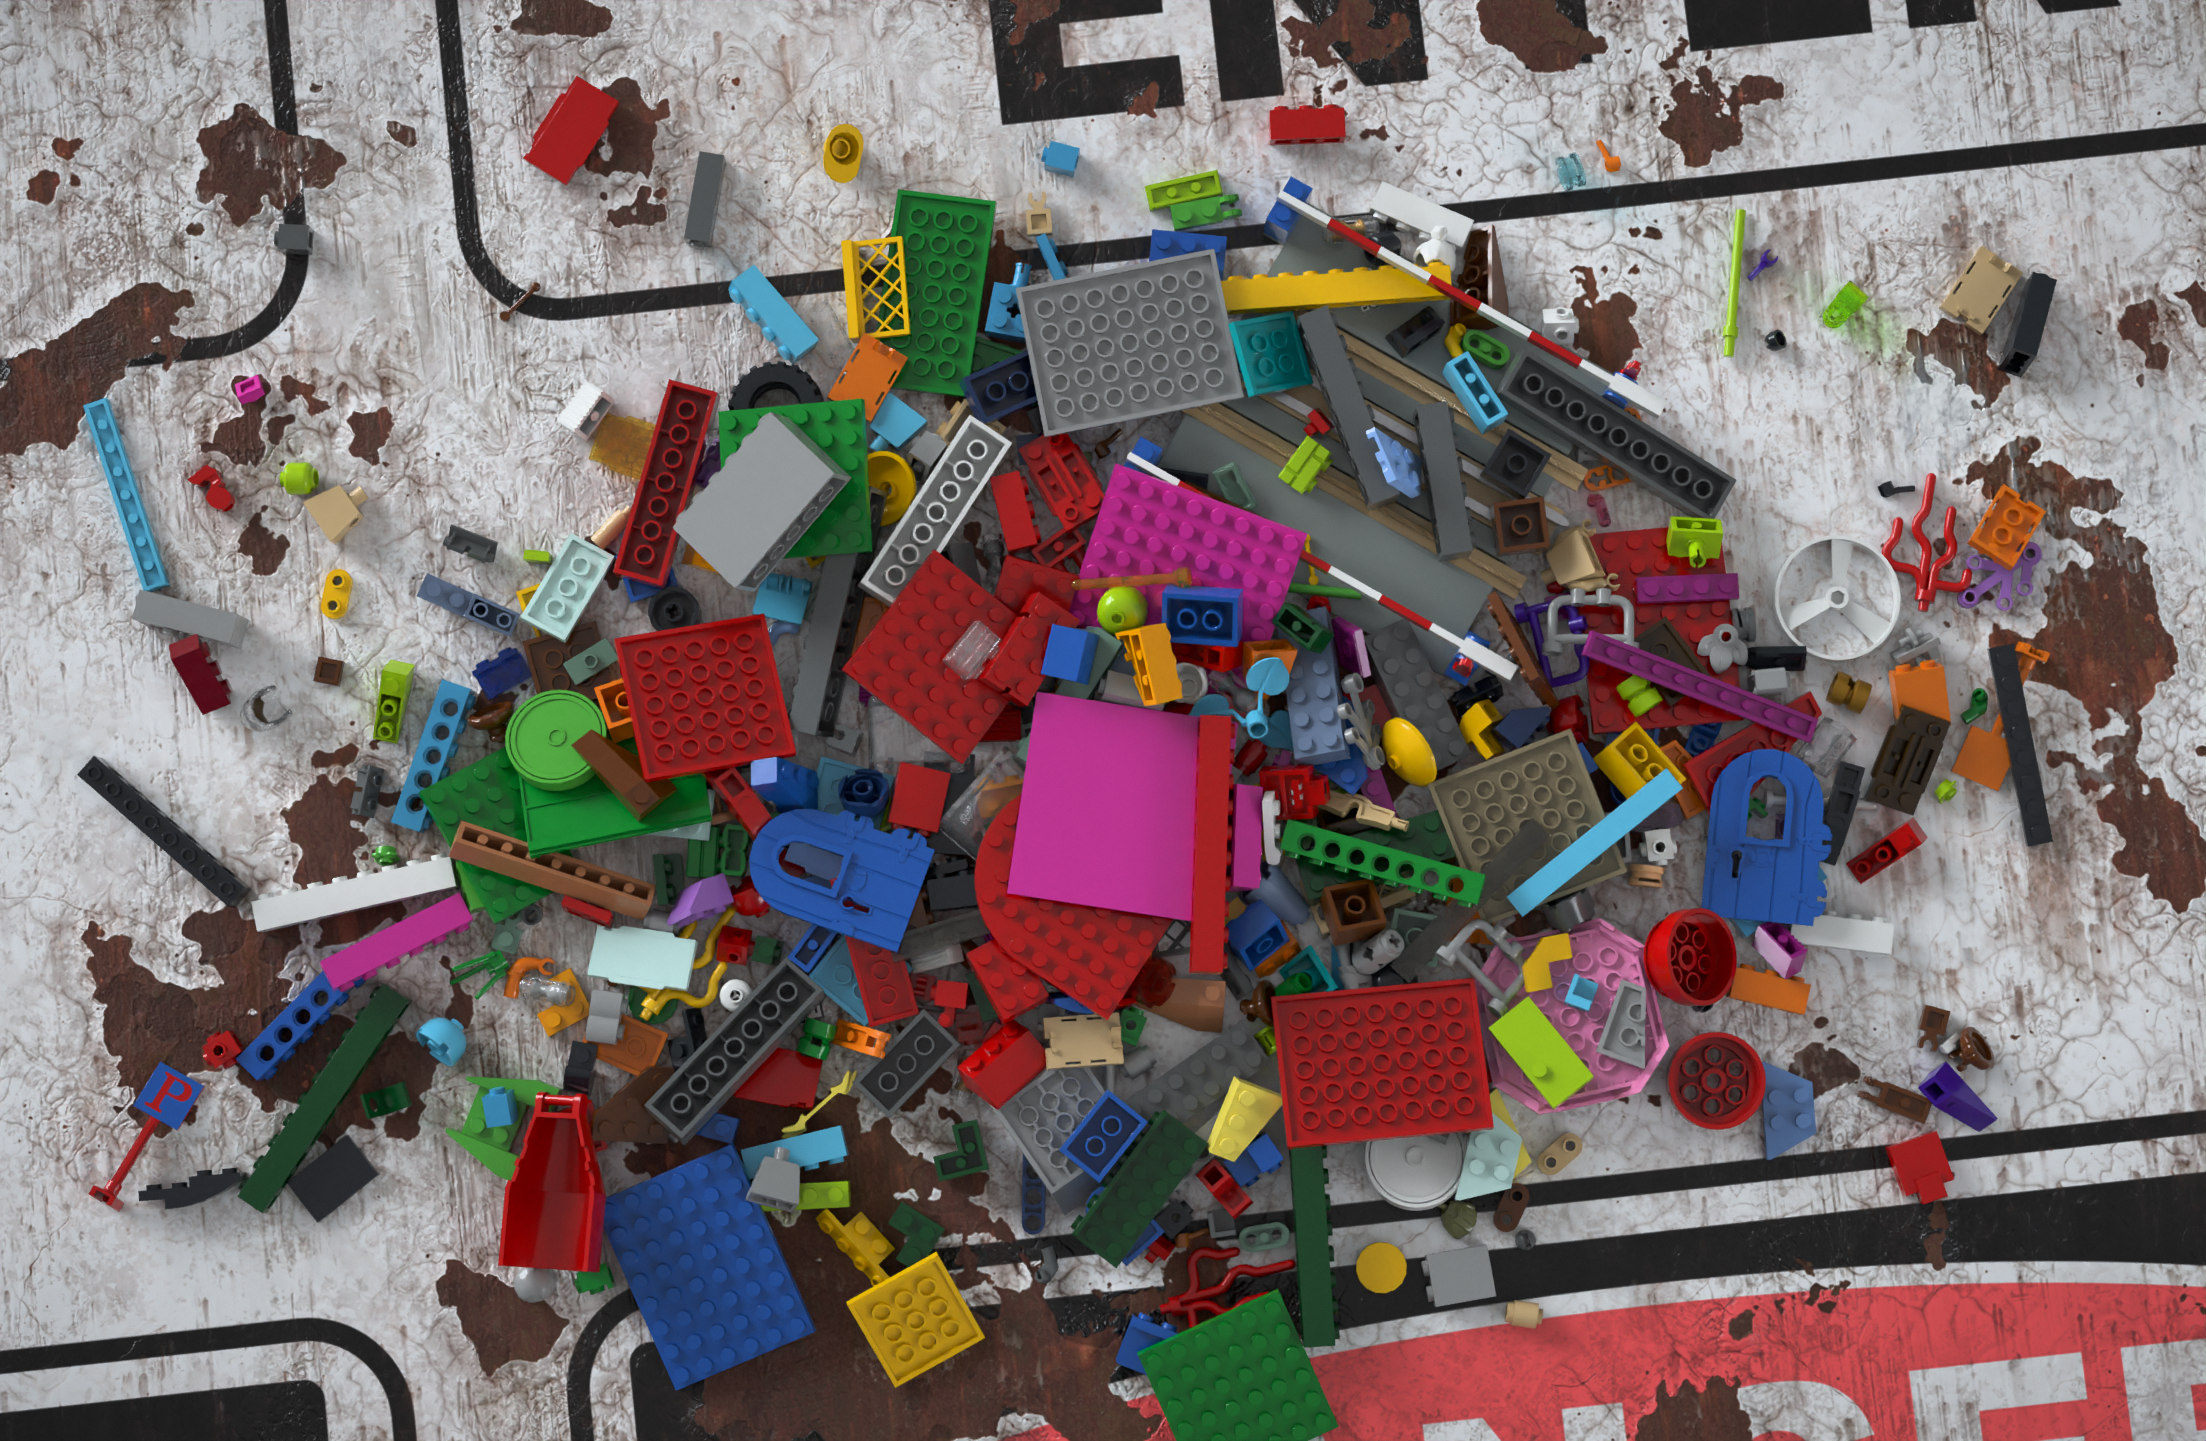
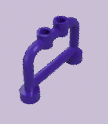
M1552 600L1528 606L1526 602L1514 605V612L1518 623L1530 622L1538 660L1551 687L1556 688L1582 680L1590 668L1589 658L1582 655L1585 644H1574V651L1579 659L1580 666L1576 672L1553 678L1549 658L1542 655L1544 637L1538 614L1548 612V607ZM1563 605L1559 608L1567 611L1569 617L1568 625L1572 634H1583L1582 631L1588 629L1585 616H1579L1576 607Z

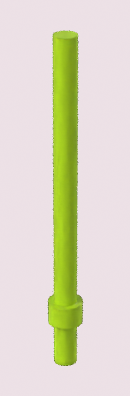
M1737 209L1735 214L1726 326L1723 327V337L1725 338L1724 357L1728 358L1734 357L1735 338H1738L1739 329L1736 326L1746 215V210Z

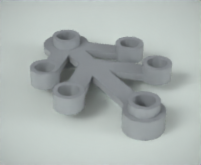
M1352 673L1345 676L1341 681V685L1346 694L1350 693L1355 713L1349 703L1338 705L1337 712L1342 720L1348 718L1354 725L1353 728L1347 729L1344 732L1347 743H1356L1363 752L1365 765L1372 770H1377L1385 764L1384 752L1379 747L1382 730L1378 724L1372 725V718L1375 713L1373 702L1371 700L1360 702L1358 693L1364 689L1361 676L1358 673Z

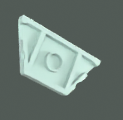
M1493 1113V1130L1472 1131L1469 1134L1455 1200H1464L1512 1187L1522 1137Z

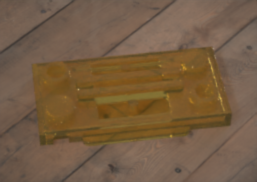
M607 412L601 421L588 459L609 466L611 471L640 480L656 425L631 416L623 418Z

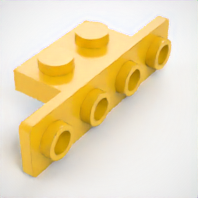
M827 1208L820 1213L816 1220L822 1231L829 1234L836 1241L837 1247L842 1252H846L853 1260L855 1267L867 1275L873 1287L890 1278L878 1264L893 1252L895 1248L862 1212H859L845 1226Z

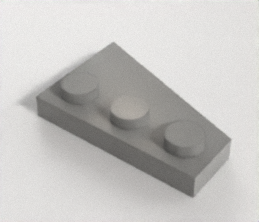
M1621 979L1596 1053L1645 1070V987Z

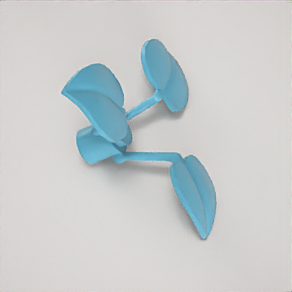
M1276 657L1265 658L1255 663L1249 669L1246 683L1250 690L1259 691L1258 709L1250 711L1245 719L1234 709H1229L1228 700L1218 694H1209L1201 697L1188 714L1197 717L1200 715L1231 716L1230 714H1232L1241 723L1242 727L1247 726L1248 734L1252 738L1259 739L1264 745L1294 751L1289 712L1278 710L1271 717L1265 716L1263 713V693L1277 695L1288 686L1289 673L1282 659Z

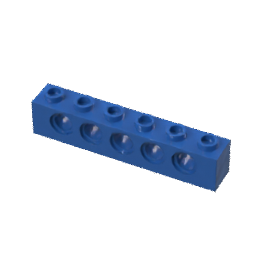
M322 971L236 1060L257 1081L269 1080L278 1071L276 1066L282 1060L287 1062L296 1053L294 1048L300 1042L306 1043L314 1034L312 1030L318 1024L323 1025L331 1018L332 1014L330 1012L336 1006L341 1007L350 998L348 993L354 987L344 992H340L339 989L333 991ZM360 978L353 982L354 987L358 989L366 981ZM325 991L329 999L325 1005L321 1006L318 1003V995ZM303 1010H308L311 1016L306 1024L300 1021V1013ZM286 1028L292 1031V1039L289 1042H285L282 1039V1032ZM268 1046L274 1050V1057L269 1061L264 1057V1050Z

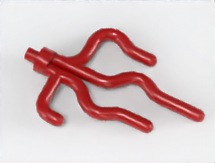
M1929 473L1926 476L1922 506L1912 521V533L1922 548L1920 567L1917 568L1908 563L1897 562L1892 558V550L1899 543L1902 535V518L1897 517L1894 519L1891 536L1882 548V555L1888 560L1894 571L1907 573L1915 578L1916 592L1914 600L1919 602L1918 611L1928 612L1929 604L1935 602L1936 590L1960 593L1965 591L1972 581V571L1970 569L1963 571L1962 579L1959 583L1938 580L1940 570L1955 558L1958 551V543L1954 535L1957 510L1953 506L1947 508L1944 524V538L1948 546L1947 552L1938 558L1930 568L1932 546L1922 531V523L1929 516L1932 508L1936 475L1934 473Z
M1210 1247L1198 1248L1190 1254L1187 1261V1271L1190 1279L1189 1289L1183 1294L1168 1297L1169 1303L1159 1305L1161 1315L1171 1313L1172 1317L1186 1314L1189 1327L1192 1328L1199 1324L1197 1311L1208 1310L1218 1316L1269 1293L1263 1292L1240 1299L1231 1308H1223L1213 1301L1203 1300L1225 1293L1232 1286L1237 1276L1245 1274L1252 1277H1263L1294 1269L1296 1262L1289 1259L1261 1267L1248 1264L1237 1265L1226 1273L1220 1284L1199 1290L1200 1277L1197 1269L1199 1259L1206 1257L1213 1260H1225L1237 1257L1240 1254V1249L1238 1247L1222 1250Z

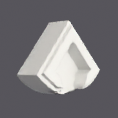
M1955 1032L1938 1045L1939 1051L1944 1054H1949L1953 1051L1956 1045L1960 1043L1959 1033Z

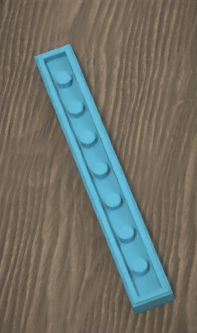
M106 397L83 405L144 591L154 592L170 586L110 400Z
M1666 768L1510 893L1507 898L1523 917L1682 790V785Z

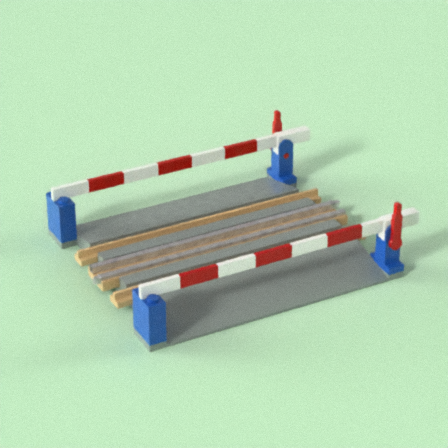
M1291 176L1284 189L1277 196V201L1266 218L1263 235L1283 245V248L1268 271V278L1278 277V274L1291 272L1293 276L1303 275V272L1318 271V274H1328V271L1332 269H1343V272H1351L1354 268L1371 263L1364 255L1365 250L1387 262L1388 264L1386 265H1391L1394 269L1405 272L1500 326L1490 330L1479 331L1508 347L1510 358L1506 365L1500 369H1493L1473 358L1494 392L1517 352L1527 349L1623 410L1629 403L1657 419L1668 401L1644 389L1636 382L1637 376L1641 371L1640 362L1636 360L1633 363L1629 362L1625 369H1621L1620 372L1615 371L1613 374L1565 346L1553 343L1533 328L1511 316L1503 315L1458 289V286L1446 283L1414 265V262L1408 258L1396 255L1368 239L1367 235L1362 236L1346 227L1349 225L1309 204L1313 188ZM1329 230L1342 238L1334 239L1331 237ZM1373 264V266L1375 267V269L1378 270V267H1380V266H1375V265ZM1451 299L1389 304L1364 316L1358 306L1328 309L1329 312L1334 311L1337 317L1338 325L1336 327L1338 335L1343 334L1347 343L1346 355L1347 358L1353 359L1356 366L1355 378L1357 382L1361 381L1366 393L1364 402L1372 407L1375 419H1373L1375 428H1379L1381 432L1398 441L1407 449L1409 448L1420 457L1413 418L1416 407L1447 401L1448 408H1453L1455 422L1452 423V432H1457L1459 447H1456V456L1461 457L1463 472H1461L1460 479L1461 482L1466 483L1467 497H1465L1464 502L1465 507H1470L1472 522H1469V531H1474L1476 547H1474L1468 558L1438 562L1422 465L1421 495L1410 498L1400 492L1396 502L1368 512L1336 427L1328 434L1323 435L1318 431L1314 436H1310V438L1332 453L1329 458L1333 460L1325 473L1321 470L1315 477L1318 482L1310 493L1305 491L1302 495L1278 477L1306 436H1308L1303 429L1312 422L1307 417L1312 410L1320 408L1334 425L1304 345L1303 348L1313 384L1249 397L1243 375L1239 374L1244 398L1180 411L1185 414V417L1163 456V449L1140 436L1134 449L1126 458L1125 467L1206 497L1209 496L1159 467L1208 474V491L1225 498L1212 475V471L1235 461L1258 503V506L1250 511L1274 522L1307 533L1311 537L1309 541L1311 554L1305 550L1304 545L1291 583L1311 585L1309 583V564L1314 567L1315 575L1319 578L1316 585L1348 588L1362 594L1361 600L1325 597L1330 602V613L1362 628V631L1367 634L1374 633L1399 620H1408L1431 669L1463 688L1466 687L1471 676L1479 666L1506 682L1511 680L1518 666L1489 650L1490 642L1469 631V628L1492 588L1515 600L1527 579L1524 575L1506 566L1511 555L1497 557L1490 510L1493 503L1518 499L1480 477V474L1508 428L1552 454L1525 499L1545 497L1554 480L1576 492L1589 470L1567 457L1573 447L1572 443L1501 399L1499 400L1508 412L1506 419L1502 424L1482 435L1442 374L1446 363L1453 360L1444 343L1447 332L1451 327ZM1430 306L1445 321L1441 331L1402 359L1385 339L1386 335L1420 313L1425 307ZM1316 309L1293 311L1296 324L1298 316ZM1290 311L1243 314L1241 320ZM1466 329V333H1467L1468 331H1470V330H1477V329ZM1470 343L1473 348H1477L1475 343ZM1492 355L1493 359L1499 360L1497 355ZM1544 500L1550 538L1557 525L1568 527L1569 521L1563 516V510ZM1540 551V552H1532V554H1534V555H1536V556H1538V557H1539V556L1541 555V553H1542V551ZM1299 594L1307 600H1309L1312 596H1315L1308 594Z

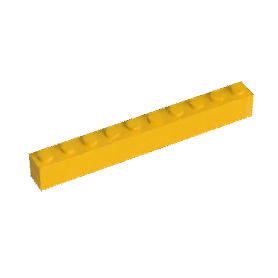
M1433 262L1428 264L1429 267H1420L1452 285L1450 265H1444L1443 262ZM1391 265L1380 266L1378 270L1368 271L1367 267L1354 268L1353 272H1343V269H1332L1328 271V274H1318V271L1303 272V275L1293 276V273L1285 272L1278 274V277L1268 278L1267 274L1254 275L1253 279H1243V276L1228 277V280L1221 281L1227 315L1311 310L1324 306L1340 308L1451 299L1405 272L1394 269Z

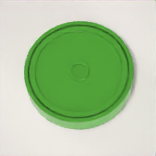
M551 690L531 697L516 710L506 730L505 745L512 765L520 777L527 783L543 790L564 791L584 784L595 775V772L571 745L591 729L610 740L609 730L600 710L589 698L569 690Z

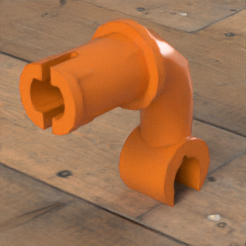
M523 957L516 960L505 971L507 979L503 996L518 999L522 977H525L526 971L539 970L544 975L553 974L554 972L547 971L543 966L546 962L556 963L555 960L550 957L544 959Z

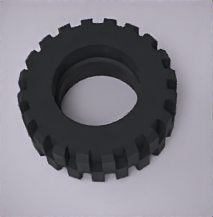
M778 361L777 364L765 362L762 367L757 368L754 366L750 368L749 374L746 376L743 374L738 379L739 384L734 386L731 391L732 398L729 399L728 408L729 411L753 409L757 400L764 393L774 389L790 391L797 397L800 404L824 402L817 383L814 382L806 371L803 372L794 364L791 366L786 365L782 361Z

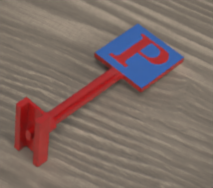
M160 1062L133 1105L150 1115L148 1121L112 1180H108L104 1189L93 1185L88 1194L120 1212L124 1205V1202L117 1197L122 1189L121 1185L158 1124L163 1122L178 1131L205 1086Z

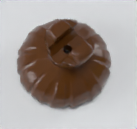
M503 701L483 707L469 716L468 723L476 730L488 731L492 742L502 743L505 741L506 722L514 713L513 703Z
M1260 981L1253 991L1252 999H1244L1240 1002V1011L1244 1015L1247 1014L1246 1018L1250 1022H1255L1256 1018H1260L1264 1024L1274 1027L1271 997L1276 996V987L1270 981Z
M1974 1027L1964 1028L1960 1034V1048L1954 1049L1948 1054L1950 1059L1958 1056L1963 1060L1956 1066L1957 1070L1963 1072L1970 1064L1980 1070L1993 1068L1995 1058L1984 1036Z

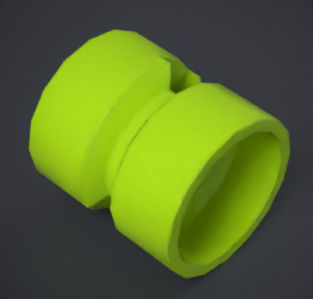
M1633 675L1618 685L1616 690L1623 700H1629L1628 708L1634 717L1637 718L1656 706L1663 699L1656 688L1649 687L1650 681Z

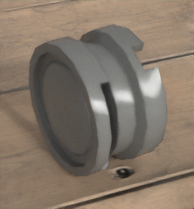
M1746 607L1741 611L1737 608L1731 609L1732 625L1738 632V639L1741 641L1746 640L1748 643L1755 642L1756 623L1752 607Z

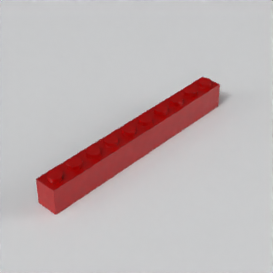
M1200 715L1198 718L1189 973L1220 975L1223 973V968L1227 969L1228 953L1223 952L1224 943H1228L1229 929L1224 927L1225 917H1229L1230 908L1229 902L1225 901V891H1230V876H1226V866L1231 864V850H1227V840L1232 838V825H1228V815H1232L1233 800L1229 799V789H1233L1234 775L1229 774L1230 764H1234L1235 755L1234 749H1230V739L1235 738V723H1231V716Z

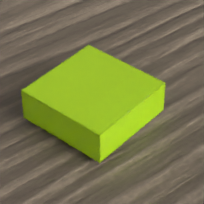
M526 549L524 550L523 559L529 563L552 565L553 556L548 551Z

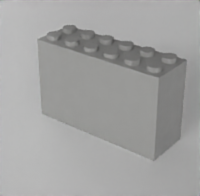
M772 412L761 417L757 424L758 427L754 432L744 437L741 442L742 446L737 452L727 457L725 460L726 465L720 472H716L711 476L709 485L704 491H700L694 496L693 504L676 518L677 522L672 527L735 589L754 592L852 478L789 417Z

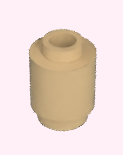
M1519 1300L1507 1302L1505 1322L1511 1323L1512 1326L1536 1329L1537 1324L1541 1325L1543 1309H1539V1303Z

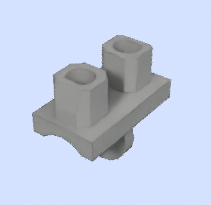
M1906 628L1903 631L1905 638L1898 641L1901 647L1890 652L1892 659L1900 665L1910 664L1911 667L1919 666L1915 657L1921 654L1925 660L1940 658L1938 645L1941 642L1939 637H1934L1930 632L1924 635L1921 629L1914 633L1910 628Z

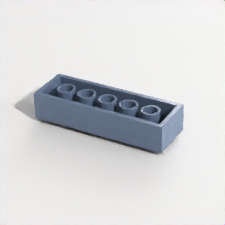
M1326 607L1305 610L1306 613L1333 632L1332 618ZM1278 628L1279 639H1287L1297 649V655L1290 671L1289 683L1286 688L1295 760L1299 765H1318L1350 759L1349 744L1344 736V732L1347 730L1345 719L1342 720L1337 712V707L1343 704L1334 636L1324 651L1318 654L1308 651Z

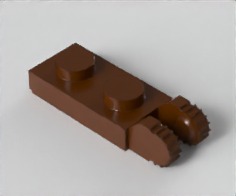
M1864 1076L1863 1082L1865 1084L1880 1088L1881 1091L1878 1097L1865 1091H1859L1857 1097L1875 1103V1106L1925 1124L1932 1105L1927 1097L1891 1083H1883Z

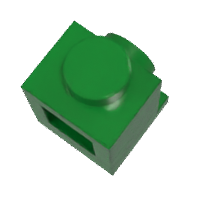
M1130 1006L1129 1010L1123 1009L1120 1017L1121 1041L1136 1047L1147 1020L1143 1016L1144 1011ZM1133 1020L1136 1023L1135 1029L1128 1030L1126 1028L1127 1021Z
M609 1262L600 1264V1272L581 1271L576 1273L577 1279H574L579 1294L589 1291L590 1295L605 1290L604 1285L606 1284L608 1289L616 1286Z

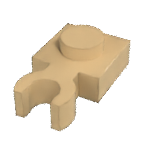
M1045 191L1042 192V199L1039 202H1035L1032 199V192L1029 193L1028 203L1033 207V210H1026L1028 237L1040 236L1044 233L1046 235H1053L1051 208L1043 209L1047 202Z

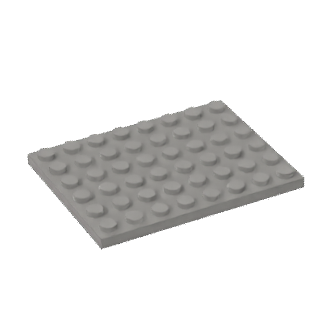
M1214 249L1016 288L1045 438L1244 398Z

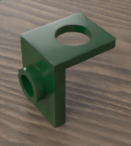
M404 1081L378 1091L360 1095L368 1120L412 1106ZM370 1098L374 1099L377 1104L376 1112L370 1108Z

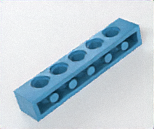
M442 679L391 823L423 834L425 829L429 830L433 818L426 805L424 804L423 809L418 812L413 810L412 805L416 799L421 798L419 792L425 789L421 785L423 776L427 774L432 776L431 785L449 776L450 768L448 764L450 759L455 758L459 744L456 742L459 734H463L466 729L467 720H465L467 711H471L475 704L476 696H473L475 691ZM452 703H456L458 712L454 716H448L446 712L447 707ZM443 727H448L450 731L448 738L440 740L438 737L439 730ZM434 751H439L441 754L440 761L432 764L429 759L430 754Z

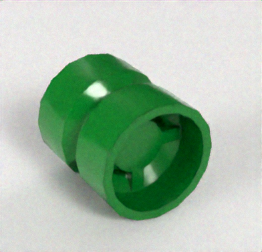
M806 1017L802 1029L805 1035L799 1038L795 1051L827 1061L831 1050L829 1041L834 1040L838 1027ZM812 1036L822 1039L820 1046L810 1043Z

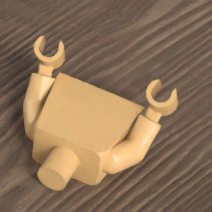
M1585 519L1581 527L1574 526L1559 533L1551 546V550L1546 554L1551 567L1540 572L1541 578L1546 585L1557 580L1560 586L1570 590L1582 588L1585 592H1592L1605 587L1611 589V591H1616L1619 588L1620 584L1612 585L1609 582L1611 579H1617V574L1612 573L1607 576V579L1602 578L1605 576V573L1589 537L1596 534L1597 527L1592 529L1585 528L1592 524L1591 519Z

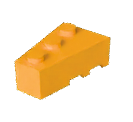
M1166 623L1141 626L1115 633L1118 640H1123L1128 652L1124 654L1126 662L1131 661L1136 672L1133 679L1144 706L1158 705L1183 698L1182 683L1178 678L1176 657L1172 652L1170 644L1171 635Z

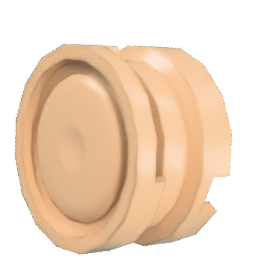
M1629 864L1631 877L1628 878L1627 885L1663 888L1661 875L1664 874L1665 868L1652 865Z

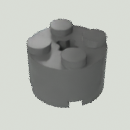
M1587 887L1539 905L1547 923L1551 927L1559 929L1561 933L1569 932L1574 926L1595 916V903Z

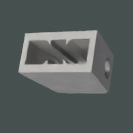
M777 1147L775 1148L773 1158L764 1157L757 1169L745 1201L791 1213L799 1204L800 1166L788 1162L790 1155L788 1149Z

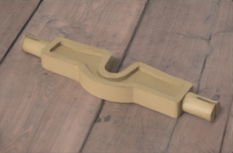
M1330 790L1331 799L1326 805H1318V808L1327 810L1340 817H1345L1352 808H1358L1356 815L1358 823L1378 827L1386 831L1394 827L1406 832L1409 826V821L1396 818L1394 811L1374 805L1369 799L1359 794L1352 796L1349 793L1340 794Z

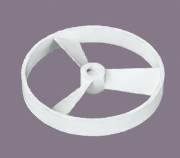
M1842 535L1820 537L1805 543L1795 550L1780 567L1772 590L1774 617L1781 632L1793 646L1805 645L1799 642L1790 630L1827 609L1832 611L1840 610L1873 643L1868 649L1848 656L1824 655L1806 647L1808 656L1828 662L1853 660L1878 647L1894 628L1901 603L1897 576L1882 553L1860 539ZM1822 542H1831L1832 588L1825 593L1823 598L1780 609V582L1791 560L1807 547ZM1854 545L1870 553L1881 564L1889 577L1893 591V610L1890 622L1850 600L1848 592L1843 588Z

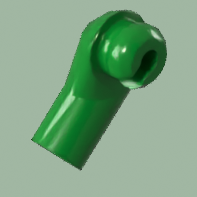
M1977 688L1973 691L1971 707L1960 714L1961 719L1966 725L1986 713L1988 695L1984 689Z

